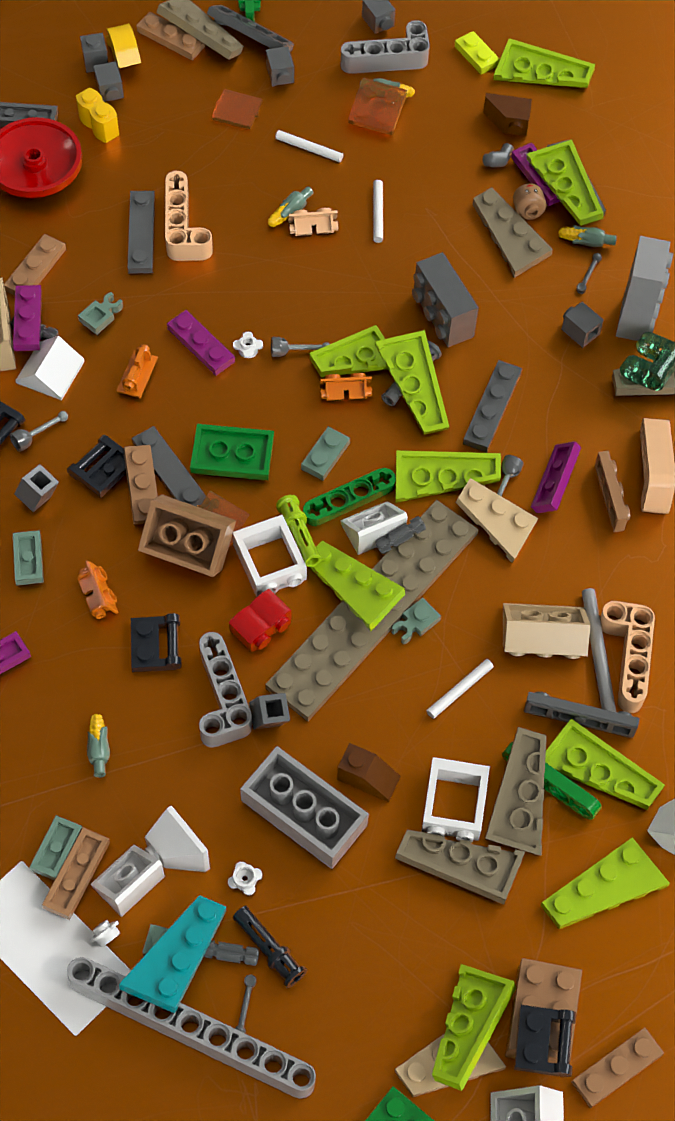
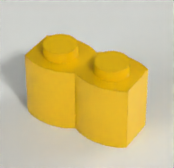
M88 88L76 95L79 118L85 126L93 130L97 139L107 143L119 136L116 111L111 105L103 102L102 96L96 90Z

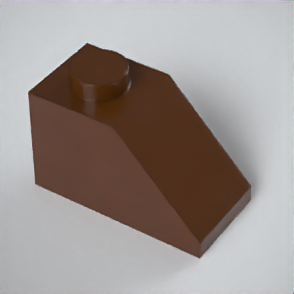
M486 93L483 113L503 133L526 136L532 99Z
M349 743L337 770V780L387 802L390 801L401 777L379 756Z

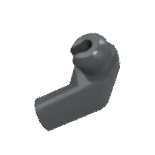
M505 143L500 151L485 154L482 162L486 167H503L507 164L514 148L511 144Z

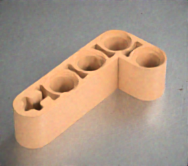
M172 171L166 176L165 240L167 256L175 261L206 260L213 253L211 232L206 228H189L187 176L181 171Z
M643 418L640 439L645 482L641 496V511L668 514L675 491V461L670 420Z
M610 601L603 608L600 622L604 633L624 637L618 705L624 712L635 713L641 709L648 691L655 616L653 611L647 606ZM608 616H615L618 620H612ZM635 620H641L645 625H640ZM632 644H638L643 649H636ZM630 669H637L641 674H634ZM631 688H635L633 698L631 693H629Z

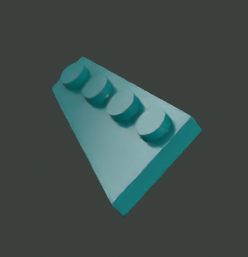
M199 895L119 983V989L175 1013L226 913V906Z

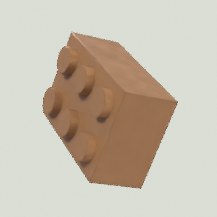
M160 495L151 500L138 551L214 577L223 569L236 520L165 495Z
M525 958L521 959L516 977V990L513 997L505 1057L515 1059L521 1005L555 1010H572L577 1014L582 970ZM551 1022L548 1052L549 1063H557L560 1023ZM575 1023L572 1024V1037H571L570 1059H571V1052H572V1044H573V1036H574Z

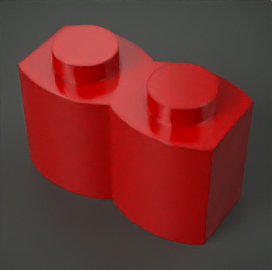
M267 589L229 621V631L251 652L257 649L261 650L269 644L273 634L278 631L283 632L289 627L292 611L270 589Z

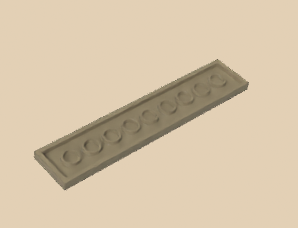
M436 500L420 517L426 529L419 534L414 533V537L399 546H393L392 550L373 568L374 571L404 587L405 595L372 631L342 601L265 684L266 690L272 694L286 693L288 707L306 721H309L391 631L392 626L401 620L403 613L419 600L478 534L476 527Z

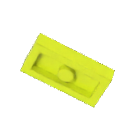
M474 31L455 40L454 47L481 75L498 66L499 57Z

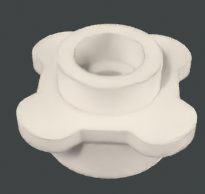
M245 332L242 338L233 342V348L238 350L242 357L252 358L257 355L258 350L263 348V342L253 337L251 332Z
M238 862L235 865L233 876L228 879V885L232 889L238 888L242 890L245 895H252L255 892L257 881L262 878V872L259 868L254 869L253 866L245 862ZM247 876L248 880L244 881L242 878Z
M105 920L93 929L95 935L90 941H97L99 946L103 947L120 934L116 927L119 922L113 921L109 923L108 920Z

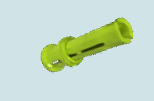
M286 495L278 500L276 508L283 515L289 530L292 532L306 566L314 567L322 559L307 529V517L299 508L300 501L298 497Z

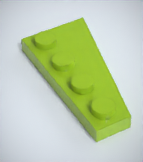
M509 38L494 73L493 80L588 88L596 64Z
M572 139L526 154L528 162L580 226L603 219L602 208Z
M425 330L375 341L377 350L423 435L449 429Z
M396 450L395 503L464 489L470 478L481 485L499 482L501 479V453Z
M321 541L316 546L322 560L318 565L310 568L326 585H329L334 590L335 595L340 600H343L350 607L354 615L359 617L365 623V626L372 631L405 595L404 587L324 541Z
M570 719L546 750L545 762L561 774L646 810L649 809L665 786V784L572 719Z
M632 837L541 903V907L558 929L592 917L598 912L606 909L610 910L629 900L646 896L647 893L664 889L670 883Z
M463 964L460 965L459 982L455 986L452 996L454 1000L445 1022L447 1028L444 1038L440 1041L432 1072L436 1082L460 1091L466 1085L516 990V985L512 980Z

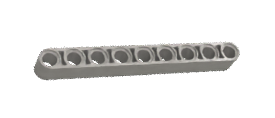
M84 957L76 958L68 965L67 975L69 983L77 993L293 1097L306 1098L313 1092L316 1075L313 1067L308 1063L182 1003L179 1004L175 1013L171 1012L168 1018L158 1019L155 1017V1013L163 1008L145 1000L139 1006L128 1004L129 999L134 995L119 989V983L125 976ZM82 970L90 973L84 980L74 978L75 974ZM107 983L117 986L111 993L101 991V988ZM187 1022H194L199 1026L196 1031L191 1033L185 1032L182 1029L183 1025ZM215 1035H221L226 1039L225 1043L221 1046H214L209 1040ZM242 1048H248L253 1051L254 1055L249 1059H241L237 1053ZM275 1061L282 1068L277 1073H271L266 1070L265 1065ZM305 1075L310 1082L306 1086H297L293 1081L295 1076Z

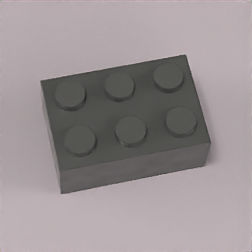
M442 252L416 262L412 295L414 300L423 307L426 319L435 326L438 338L440 340L443 339L447 347L473 338L479 307L444 253Z

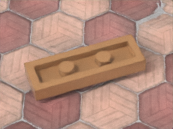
M149 12L137 24V32L190 60H193L205 48L203 42L152 12Z
M44 234L4 284L5 291L15 296L16 286L39 285L66 251L65 243Z
M151 445L124 447L123 452L133 525L145 524L151 500L158 497Z
M609 451L598 452L594 466L613 532L624 531L627 520H630L629 506L624 505L623 502L624 491L622 483L618 482L616 478V462L611 460Z
M82 828L42 904L43 909L68 920L71 919L110 844L109 838Z
M644 1028L573 1079L571 1083L587 1105L592 1108L660 1058L664 1052L647 1029Z

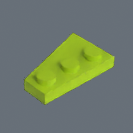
M377 325L315 350L309 356L321 377L329 374L345 375L388 369L375 346V341L385 339Z

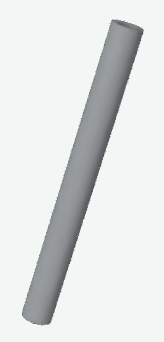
M588 588L582 591V597L591 625L589 638L601 708L616 712L595 589Z

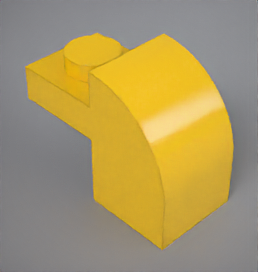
M130 24L107 28L108 35L105 36L107 45L112 49L114 62L116 61L117 67L122 68L141 63L136 39Z

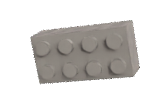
M640 236L623 296L616 337L645 342L647 334L653 333L655 320L658 317L660 304H662L664 297V288H667L670 275L667 269L670 268L673 253L669 252L670 241Z
M278 746L240 788L242 802L331 869L334 868L368 825L369 814Z

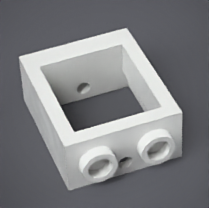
M283 515L233 532V546L256 597L267 589H270L275 594L279 589L288 586L295 587L304 580H307V566ZM283 538L295 565L260 577L248 550Z
M433 757L421 832L440 836L456 837L458 841L460 839L472 842L473 840L479 841L490 766ZM437 779L479 786L474 823L432 816Z

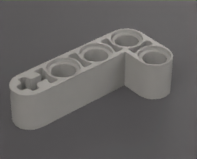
M414 20L406 25V38L347 42L341 47L340 67L344 72L351 74L424 68L428 64L430 45L427 27L423 22Z
M208 632L200 638V655L220 710L204 715L200 719L199 729L203 744L208 747H218L248 736L252 730V716L224 639L218 633ZM211 648L217 652V656L214 658ZM218 670L227 671L223 676L215 674ZM227 694H234L237 696L233 700H226L225 698H223ZM236 718L246 720L245 723L240 725L233 723V720ZM210 727H217L219 729L218 732L213 734L206 732Z

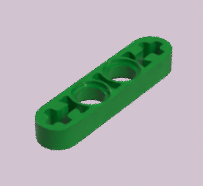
M380 468L307 501L303 506V512L307 517L306 523L311 526L322 525L391 493L395 488V473L388 468ZM380 478H383L385 481L389 480L388 484L384 482L379 483ZM358 487H364L368 490V494L358 496L354 493V490ZM339 497L345 501V504L341 507H335L331 504V500ZM314 509L315 512H319V516H315L314 513L310 514V510Z
M513 742L502 753L506 762L508 761ZM545 762L544 789L584 818L594 819L602 808L600 802Z

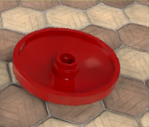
M33 117L14 121L0 129V188L5 192L25 198L45 197L66 188L77 177L82 166L81 145L77 136L66 125L48 118Z

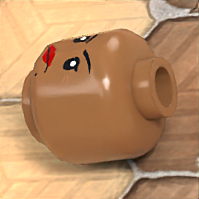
M525 184L514 192V207L523 219H536L544 213L546 200L539 186Z

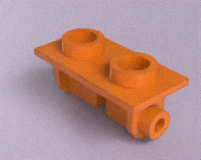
M142 344L133 351L117 392L138 398L142 397L158 359V356L151 355L150 348L147 345Z
M365 373L350 374V378H340L339 374L325 375V379L320 380V386H325L324 389H321V399H326V401L344 400V391L349 390V400L367 399V397L372 396V386H367V384L371 383L372 376L366 377Z
M86 561L88 568L79 570L77 579L84 595L94 592V594L86 598L91 614L97 619L104 618L108 610L118 614L119 612L115 605L117 598L113 591L108 588L106 572L101 566L97 567L90 561Z

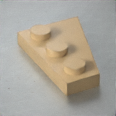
M471 478L456 501L476 525H480L490 535L489 539L506 552V557L511 563L515 560L538 520L537 517Z
M445 1034L395 1069V1073L412 1097L448 1087L436 1082L432 1076L440 1041L444 1038ZM489 1042L468 1081L491 1072L505 1070V1064Z

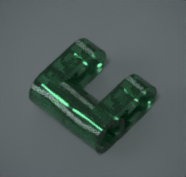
M645 332L637 341L636 349L644 357L654 360L653 363L638 356L630 355L621 364L620 372L629 381L654 391H660L675 371V342L655 333Z

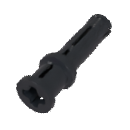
M247 905L241 907L233 915L232 918L268 958V967L275 969L284 979L286 988L292 987L304 977L307 972L306 967L300 966L290 955L291 950L288 947L281 946L266 927L253 915ZM251 925H253L256 928V930L262 935V937L266 940L265 942H263V940L251 928ZM285 963L291 969L290 972L284 966Z

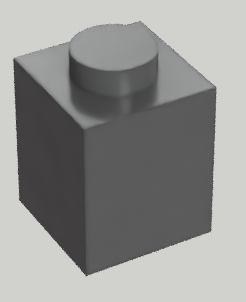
M362 0V18L376 34L394 27L395 8L388 0Z
M103 33L80 36L87 73L94 72V65L108 63Z
M289 47L267 49L266 68L271 85L277 86L294 83V64Z
M116 61L94 65L95 82L103 102L124 98L122 80Z
M581 302L576 307H570L564 313L562 330L583 348L600 335L604 320L584 302Z
M39 464L21 479L14 495L34 512L51 498L59 481Z
M286 693L258 696L249 702L253 730L279 727L290 721Z

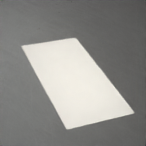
M21 861L0 880V959L77 1036L106 1006L72 989L67 975V968L70 962L79 957L88 958L125 977L131 970L106 945L100 947L97 941H90L95 934L75 913L68 920L43 909L42 904L50 888ZM82 970L77 972L74 978L84 980L90 973ZM107 983L101 988V991L111 993L117 986Z

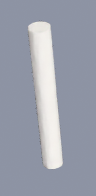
M277 131V140L337 162L342 161L343 153L289 133Z
M381 180L373 182V240L376 243L383 241V182Z
M488 659L484 660L427 709V714L432 719L438 716L494 667L492 662Z

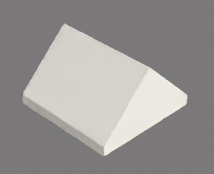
M59 336L41 341L40 351H33L18 375L16 383L62 400L84 364V358Z
M387 501L340 520L356 553L359 555L376 548L375 542L383 536L386 538L388 533L405 523L407 524L408 517L405 511Z
M133 845L90 885L122 917L165 877L163 865L158 858Z

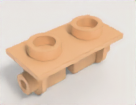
M321 208L317 212L309 213L307 210H296L293 214H289L288 223H294L289 224L290 234H295V236L312 235V226L315 225L317 234L334 233V231L338 230V221H333L337 218L338 211H332L331 208Z

